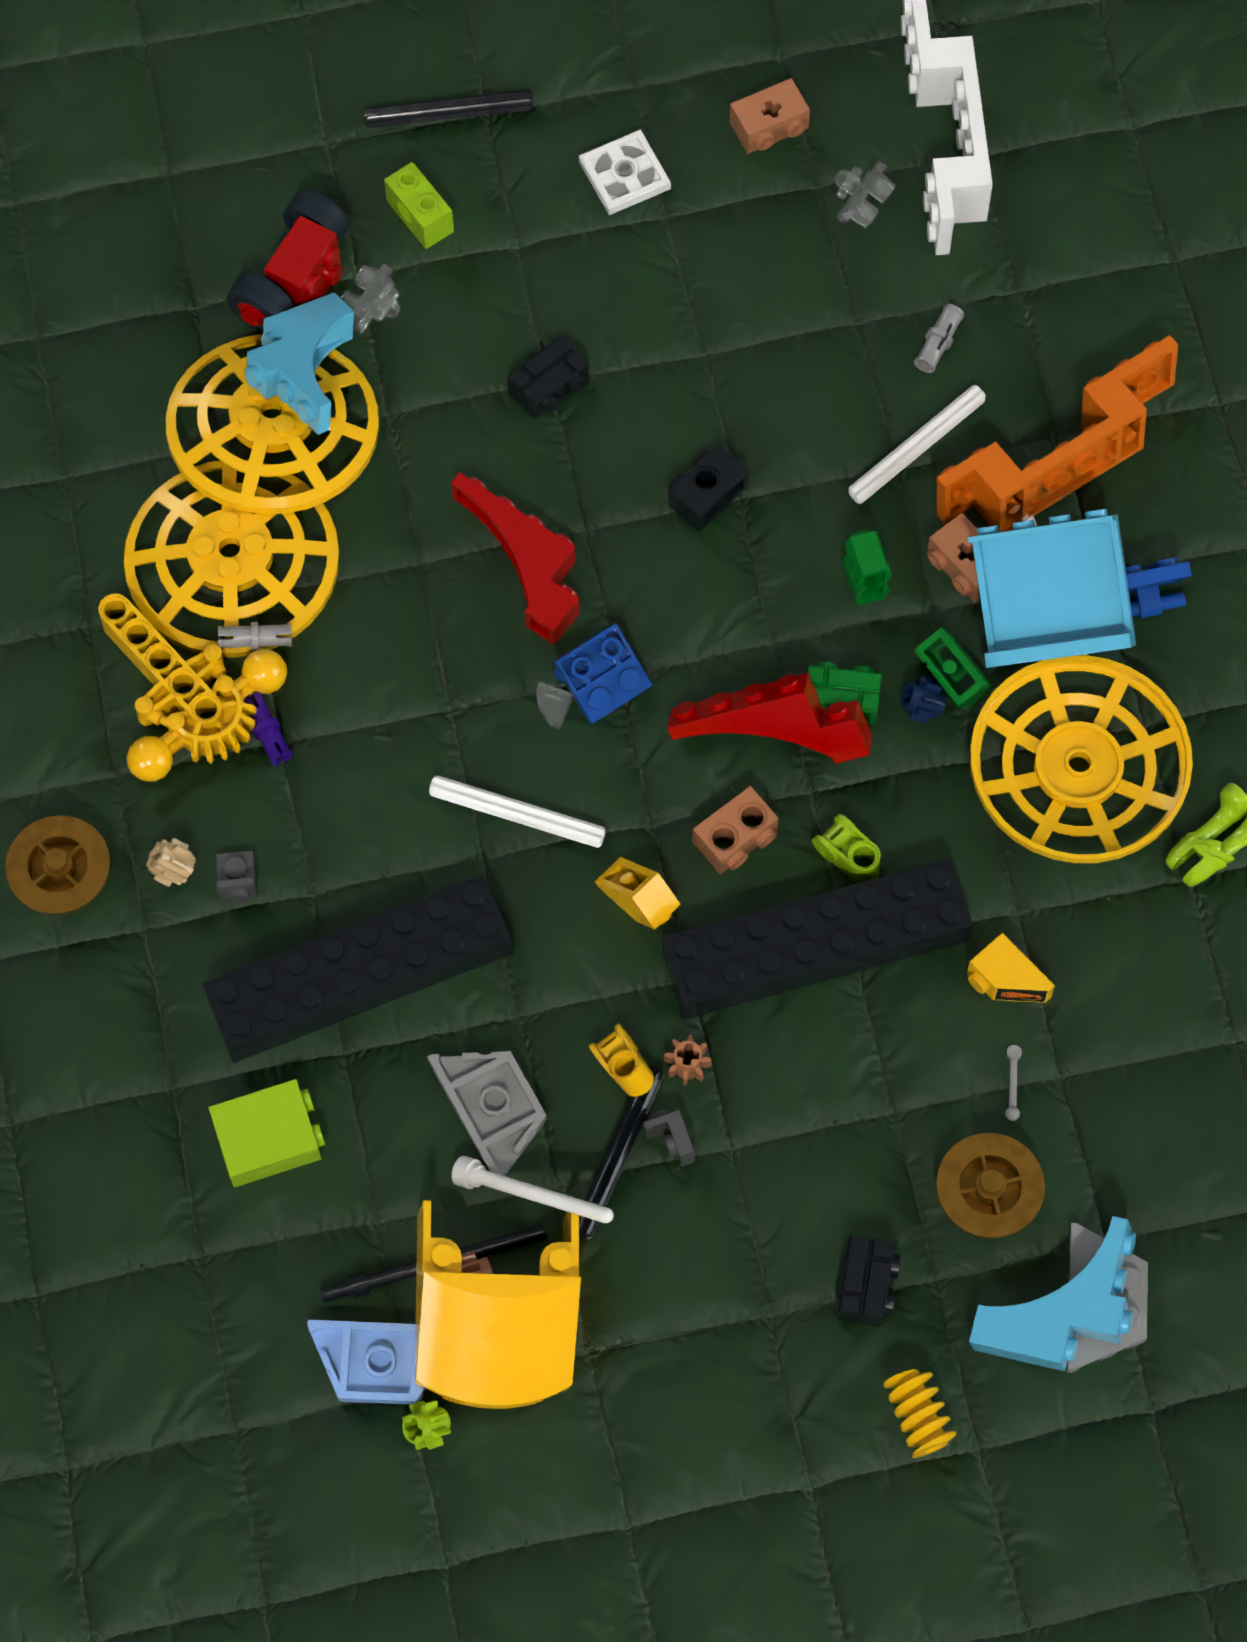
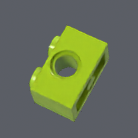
M413 162L384 179L387 202L425 249H428L454 232L451 208Z

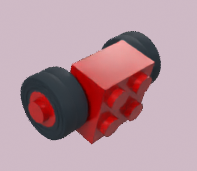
M307 189L300 190L285 209L283 220L290 231L264 268L265 277L251 272L243 273L227 295L226 301L233 313L256 330L263 332L264 318L325 296L330 286H335L342 276L343 267L341 266L338 244L349 229V219L336 203L318 192Z

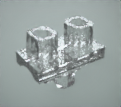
M880 160L872 170L865 174L862 180L859 178L862 170L858 167H853L851 172L841 170L835 176V183L839 187L836 195L841 199H845L848 194L851 195L836 217L843 224L851 218L866 228L879 212L878 208L866 200L868 194L883 203L896 187L883 174L887 166Z
M383 264L377 270L363 265L355 279L356 286L365 290L360 297L348 290L342 295L341 299L354 311V330L363 333L372 318L382 322L385 316L396 318L401 312V308L396 302L400 294L393 289L395 284L390 277L393 272L391 267Z

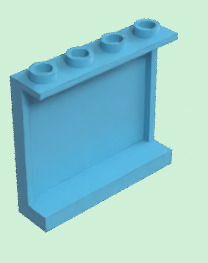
M1107 509L1085 512V519L1071 521L1070 514L1048 517L1049 525L1035 527L1034 520L1012 523L1013 530L999 532L998 525L977 528L978 536L967 537L968 543L972 542L987 639L988 652L984 653L986 668L1126 649L1136 646L1118 514L1108 516Z

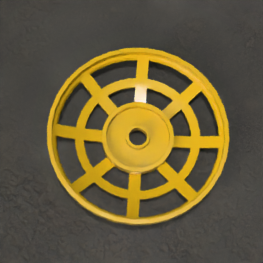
M263 334L238 338L220 345L200 357L186 370L171 394L166 412V437L176 466L187 481L206 497L226 507L243 512L266 515L287 514L306 510L327 502L347 489L361 475L370 462L376 448L379 433L378 405L373 389L364 374L350 359L336 349L327 355V357L334 359L349 372L331 376L320 366H318L315 375L321 379L317 383L324 394L331 392L333 396L336 415L335 418L330 417L329 431L331 432L316 450L310 453L303 441L311 433V427L307 423H303L298 414L287 403H283L278 395L265 399L255 388H252L245 377L247 356L240 358L234 352L238 349L262 345L261 337ZM220 357L227 364V366L211 378L202 393H182L190 380L209 363ZM232 373H235L243 383L234 392L233 396L213 394L220 383ZM358 383L361 386L368 410L367 429L346 422V402L340 388ZM177 407H198L197 425L203 441L185 453L176 430ZM208 407L229 409L230 424L212 433L208 422ZM269 409H276L281 412L276 418H267L263 415ZM343 435L361 442L362 445L350 464L337 476L326 481L317 463L333 451L341 436ZM236 437L242 444L252 449L249 461L231 454L221 445ZM291 450L297 459L283 464H263L266 453ZM209 453H212L225 465L245 473L241 493L229 490L213 482L202 474L194 464ZM304 471L313 486V489L288 496H255L260 476L280 477Z
M221 461L207 462L195 466L202 474L222 470V484L219 485L241 493L243 483H237V470L225 465ZM181 473L170 478L156 489L141 506L131 524L125 543L124 568L126 582L135 606L162 637L176 646L197 654L203 652L209 645H218V641L194 637L176 629L170 624L183 607L202 617L224 620V626H239V619L261 614L280 602L294 618L288 622L291 623V634H277L276 636H291L292 639L306 629L324 609L337 579L340 553L335 526L329 511L323 503L314 506V508L320 515L326 532L327 542L305 540L300 521L294 512L282 514L290 525L294 539H272L265 524L277 514H252L222 505V510L212 512L203 517L191 508L193 504L207 498L200 491L188 495L183 500L169 492L177 485L187 481ZM293 474L280 476L279 478L288 481L292 485L277 496L302 493L311 488ZM257 486L255 496L277 497L272 492ZM158 502L169 509L170 513L166 516L159 529L155 548L135 552V542L140 526L147 513ZM179 517L193 527L187 543L166 546L169 533ZM228 544H235L240 548L238 554L233 557H225L220 552ZM274 553L294 554L286 577L282 582H279L269 572ZM305 554L327 556L326 568L321 584L311 601L304 606L290 591L301 575ZM187 558L193 574L179 588L169 573L166 560ZM156 563L160 580L168 594L172 597L159 614L149 605L141 592L135 573V566ZM257 583H260L270 593L257 602L238 607V592L249 589ZM204 585L212 590L223 592V608L205 605L191 597ZM278 646L259 647V649H274ZM252 647L221 649L222 655L225 658L248 656L251 652H254Z
M1089 655L1041 660L1022 668L1008 677L993 691L982 707L974 726L970 746V770L974 787L984 809L995 824L1012 840L1030 851L1053 860L1070 863H1101L1120 859L1141 850L1156 840L1171 825L1180 811L1190 786L1193 767L1192 747L1186 725L1176 706L1165 692L1148 677L1127 665ZM1085 671L1103 674L1115 680L1106 698L1087 693L1060 694L1055 673ZM1040 678L1046 699L1028 708L1016 720L1014 725L995 713L1000 704L1014 691L1028 682ZM1128 685L1138 690L1155 705L1170 728L1150 736L1138 719L1126 708L1119 705ZM1082 705L1100 710L1093 723L1084 721L1070 722L1065 706ZM1047 711L1051 712L1055 728L1050 730L1042 740L1024 731L1035 718ZM1114 716L1124 723L1134 734L1137 741L1120 746L1117 740L1106 730L1112 717ZM987 726L1006 737L1002 754V773L1004 778L983 781L980 753L983 736ZM1176 742L1179 755V777L1174 797L1152 791L1157 772L1154 750ZM1016 744L1036 754L1034 762L1035 772L1014 775L1013 755ZM1143 755L1145 764L1142 787L1121 779L1124 771V761ZM1075 757L1083 758L1088 762L1089 769L1084 772H1077L1070 767L1069 761ZM1040 786L1045 794L1053 799L1045 815L1039 813L1030 805L1020 790ZM1114 792L1134 800L1123 813L1108 821L1101 803L1110 798ZM1010 793L1020 810L1032 821L1039 824L1031 840L1018 833L1003 819L989 796ZM1145 804L1166 811L1162 819L1146 835L1132 844L1121 848L1113 830L1131 821L1143 809ZM1066 806L1086 808L1093 825L1073 826L1062 824L1058 821ZM1052 832L1074 837L1098 835L1106 852L1100 854H1072L1055 851L1045 847V844Z

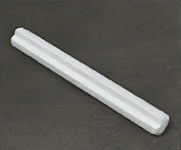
M972 385L854 482L849 487L848 493L850 497L858 504L866 501L982 405L986 397L984 391L977 385Z
M434 776L429 787V793L433 797L596 848L602 845L606 833L603 826L442 776Z

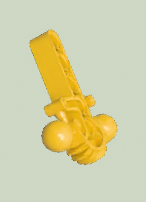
M117 593L105 596L98 606L105 633L154 686L146 695L138 698L135 702L138 720L144 726L152 724L159 726L161 724L169 730L160 738L157 736H144L134 741L126 757L127 767L130 772L142 781L156 782L168 774L172 767L173 755L183 747L191 752L192 760L195 763L200 760L201 756H206L207 762L212 764L214 760L213 755L218 754L226 761L229 749L239 754L241 750L239 742L249 743V732L256 725L255 720L250 716L257 713L256 706L244 703L243 700L246 696H251L255 692L269 695L281 688L287 676V665L281 655L271 649H258L251 652L243 662L242 675L233 681L231 677L226 676L227 671L224 665L222 650L218 645H209L203 652L185 661L128 598ZM115 613L124 614L119 619H110ZM136 638H146L141 644L132 643ZM160 662L170 663L162 669L154 668ZM214 678H217L211 690L208 686ZM182 687L192 688L188 693H177ZM211 711L215 713L213 717L208 719L199 717L204 712Z

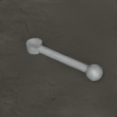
M1018 1045L1009 1046L1006 1053L1007 1058L1010 1060L1009 1107L1005 1111V1116L1010 1121H1016L1020 1117V1111L1017 1108V1068L1022 1049Z

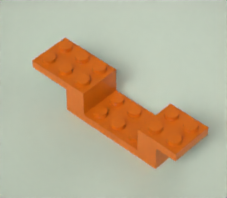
M1169 335L1159 342L1154 341L1144 348L1143 352L1133 358L1122 360L1112 371L1102 377L1097 376L1091 379L1083 388L1082 434L1071 441L1060 443L1052 453L1042 459L1032 460L1022 471L996 441L986 448L976 449L968 459L958 465H952L944 469L937 477V517L946 525L959 514H965L974 508L989 526L998 525L999 532L1011 531L1013 529L1012 523L1022 522L1020 516L1025 517L1028 515L1031 517L1032 515H1037L1144 448L1147 408L1143 404L1175 384L1179 344Z

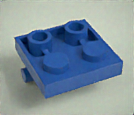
M1177 557L1148 565V570L1145 571L1142 570L1141 565L1125 567L1129 593L1133 592L1134 602H1130L1132 617L1138 616L1142 619L1162 615L1163 610L1186 606L1183 592L1160 596L1158 587L1174 584L1192 576L1189 562L1178 564Z
M616 623L610 624L552 661L556 667L553 670L555 678L560 683L562 681L565 682L589 724L595 723L653 686Z

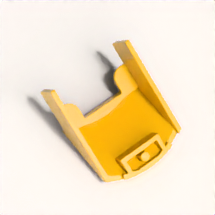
M423 1200L417 1215L416 1385L421 1388L425 1387L443 1396L442 1399L450 1402L489 1409H507L536 1404L562 1391L564 1392L572 1386L581 1277H579V1215L570 1212L566 1213L563 1219V1242L551 1243L545 1247L540 1255L539 1275L462 1273L461 1250L457 1244L450 1239L431 1237V1200Z

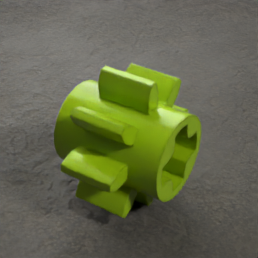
M422 1400L410 1404L409 1407L412 1414L402 1417V1430L405 1438L410 1443L415 1444L417 1450L425 1447L431 1450L443 1446L444 1443L441 1436L451 1433V1421L448 1412L438 1406L436 1400L428 1403Z

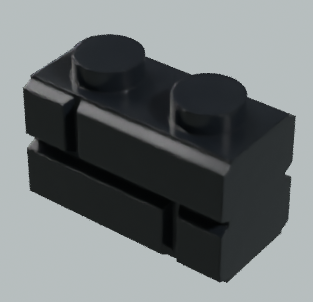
M559 336L507 377L508 391L534 419L544 412L550 414L559 407L561 399L570 391L577 393L586 385L589 377L588 362L577 350L573 349V346L563 336Z
M853 1235L849 1236L836 1319L882 1326L884 1315L892 1316L895 1293L888 1292L890 1278H898L901 1256L893 1255L895 1243L877 1239L871 1240L870 1238Z

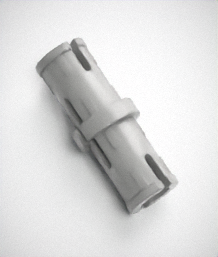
M953 304L944 305L943 311L934 327H930L925 334L926 342L914 360L915 366L926 373L934 372L944 351L948 350L953 344L952 336L964 318V312L959 307Z
M251 622V626L219 625L218 636H233V638H218V646L221 649L252 647V651L258 650L259 647L268 646L292 647L291 636H276L277 634H291V623L258 625V622Z

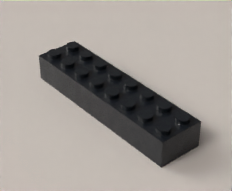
M949 858L662 937V953L683 1020L968 942L971 938L973 923L951 859Z
M483 873L203 982L202 985L234 1064L513 954L512 938Z

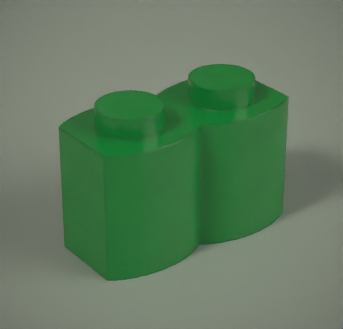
M868 530L857 531L851 534L845 542L846 556L842 564L855 602L861 606L886 598L889 593L887 582L890 580L892 572L878 533L876 531L869 532Z

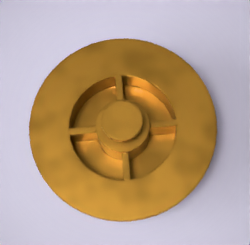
M50 816L31 823L16 836L6 857V877L14 895L27 907L45 914H65L86 906L101 892L110 871V854L101 834L89 823L71 816Z
M998 1133L975 1134L959 1141L944 1156L937 1174V1195L947 1217L963 1231L982 1238H1002L1021 1231L1038 1214L1044 1199V1175L1034 1154L1019 1141Z

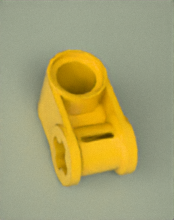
M618 1023L614 1026V1032L598 1044L591 1043L589 1048L625 1093L633 1097L641 1096L651 1089L654 1083V1075L638 1052L639 1049L621 1024Z

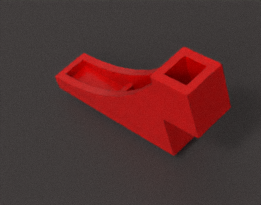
M459 472L451 482L453 499L469 510L489 529L513 564L522 585L527 609L524 611L525 627L555 646L580 614L579 598L576 592L565 584L559 586L560 582L576 564V549L573 542L561 533L554 534L546 529L543 522L536 516L531 514L526 516L517 510L516 506L504 496L497 497L492 494L477 478L470 477L469 479Z
M809 673L797 676L793 674L786 675L778 681L763 685L758 683L752 684L744 690L728 694L724 692L717 693L709 699L694 703L691 701L683 702L671 709L667 726L672 740L717 733L772 737L823 753L833 758L835 764L869 756L873 736L858 700L847 703L836 702L823 709Z

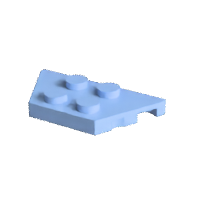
M308 1320V1329L339 1402L410 1405L421 1400L426 1388H421L415 1384L416 1324Z

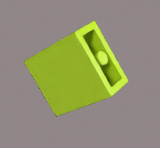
M297 1079L208 1107L234 1188L321 1160L318 1147L324 1146L325 1142L319 1123L315 1125L310 1123L307 1113L314 1111L308 1089L300 1091Z

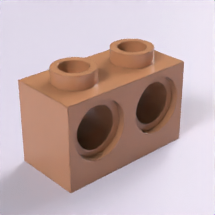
M749 786L693 828L692 843L717 872L722 874L728 868L735 870L747 860V854L756 847L762 849L769 845L777 836L779 818L754 789ZM754 817L761 824L756 827H749L743 823V820ZM719 839H727L733 845L729 848L721 849L715 846L714 842Z

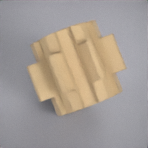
M175 838L171 842L164 839L161 842L158 841L153 850L150 851L148 862L146 863L148 870L155 875L154 880L170 887L172 882L177 885L185 883L190 874H192L194 863L196 862L192 852L187 850L189 845Z

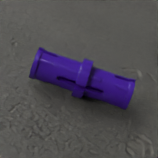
M253 693L254 701H252L250 695L246 696L243 700L244 703L252 704L257 709V713L250 716L256 723L252 729L255 739L261 741L272 765H280L278 759L280 756L284 763L287 762L293 754L280 732V722L277 718L272 717L262 693Z

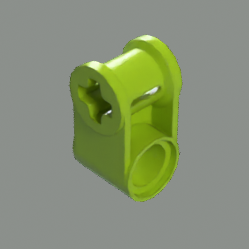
M838 814L834 818V824L821 836L816 835L812 839L816 850L856 884L876 879L879 876L881 859L879 848L844 815ZM860 858H866L872 864L867 867H861L855 861Z

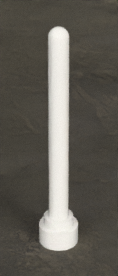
M468 1156L459 1157L452 1169L453 1183L463 1188L473 1189L483 1185L602 1223H609L614 1217L613 1211L610 1208L487 1171L479 1160Z

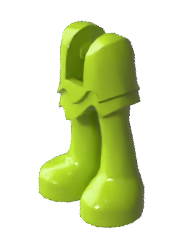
M1234 783L1227 784L1220 792L1221 806L1216 814L1196 831L1189 832L1185 837L1181 838L1166 857L1165 863L1171 870L1177 869L1194 853L1201 859L1182 879L1188 887L1198 885L1218 870L1226 868L1227 864L1235 860L1232 855L1247 846V817L1224 841L1214 840L1227 828L1247 815V795Z

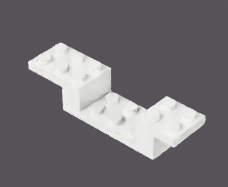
M902 0L903 15L900 16L901 35L906 36L907 44H904L905 65H910L911 73H908L909 94H915L916 107L952 104L953 119L959 120L960 129H956V143L958 150L963 149V156L933 159L931 173L925 174L926 191H923L924 212H929L930 221H927L928 242H934L935 255H946L950 253L955 223L987 221L993 185L972 36L931 39L926 0Z

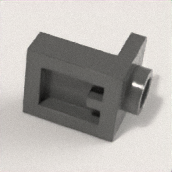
M243 851L216 854L218 876L216 885L220 901L226 900L229 903L237 904L246 902L249 898L257 897L254 852Z
M661 1110L648 1117L649 1120L643 1123L646 1139L668 1133V1135L663 1136L670 1158L677 1156L681 1167L694 1163L695 1151L680 1111L677 1110L670 1113V1110Z

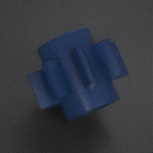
M921 675L919 681L908 682L904 687L901 696V706L906 709L905 713L910 714V720L926 724L928 718H937L942 714L946 704V693L941 691L942 686L937 685L938 681L936 679Z

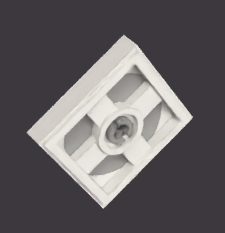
M641 129L579 155V163L608 215L671 189V182Z

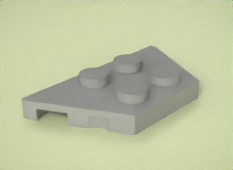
M511 1051L491 1052L487 1055L472 1052L462 1053V1056L440 1057L439 1054L427 1056L432 1070L486 1168L490 1172L506 1176L547 1120L546 1113Z
M1071 1223L1069 1227L1068 1282L1086 1267L1104 1240L1103 1237L1078 1223ZM1134 1254L1131 1256L1125 1255L1122 1269L1127 1270L1126 1283L1123 1293L1116 1292V1296L1126 1298L1129 1311H1133V1321L1129 1334L1122 1335L1120 1344L1074 1334L1073 1338L1078 1339V1348L1074 1361L1067 1362V1373H1073L1079 1370L1080 1367L1099 1359L1101 1361L1115 1355L1118 1351L1125 1348L1130 1349L1146 1341L1148 1262Z

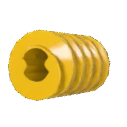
M917 1369L894 1375L883 1383L884 1388L894 1389L889 1394V1401L893 1404H900L894 1410L895 1416L906 1418L900 1425L901 1431L912 1433L906 1439L907 1446L919 1447L912 1454V1458L923 1457L938 1451L948 1445V1442L957 1435L956 1431H943L942 1429L951 1420L950 1416H937L936 1414L945 1405L944 1401L931 1402L930 1398L939 1391L938 1387H925L924 1383L933 1377L932 1372L920 1373Z

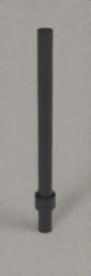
M544 1224L459 1249L461 1250V1256L475 1252L476 1258L479 1259L548 1238ZM417 1260L367 1275L363 1271L349 1275V1280L322 1287L320 1291L323 1302L326 1303L350 1295H354L355 1298L370 1294L369 1290L416 1277Z

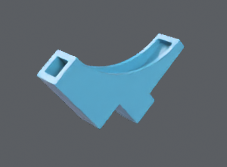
M334 292L264 318L263 335L261 337L262 346L247 352L245 377L248 384L255 388L265 399L278 395L283 403H287L298 414L300 420L303 423H307L317 435L330 430L331 401L322 392L314 374L322 360L341 344L353 339L354 311Z
M1112 1216L1108 1232L1092 1260L1077 1276L1060 1289L1039 1299L1018 1305L983 1306L978 1304L969 1339L973 1350L1065 1372L1067 1362H1073L1077 1353L1078 1339L1073 1338L1074 1334L1120 1344L1122 1335L1129 1334L1133 1321V1311H1129L1126 1298L1116 1296V1292L1123 1293L1127 1270H1123L1122 1267L1125 1255H1132L1136 1240V1233L1131 1232L1132 1228L1128 1219Z

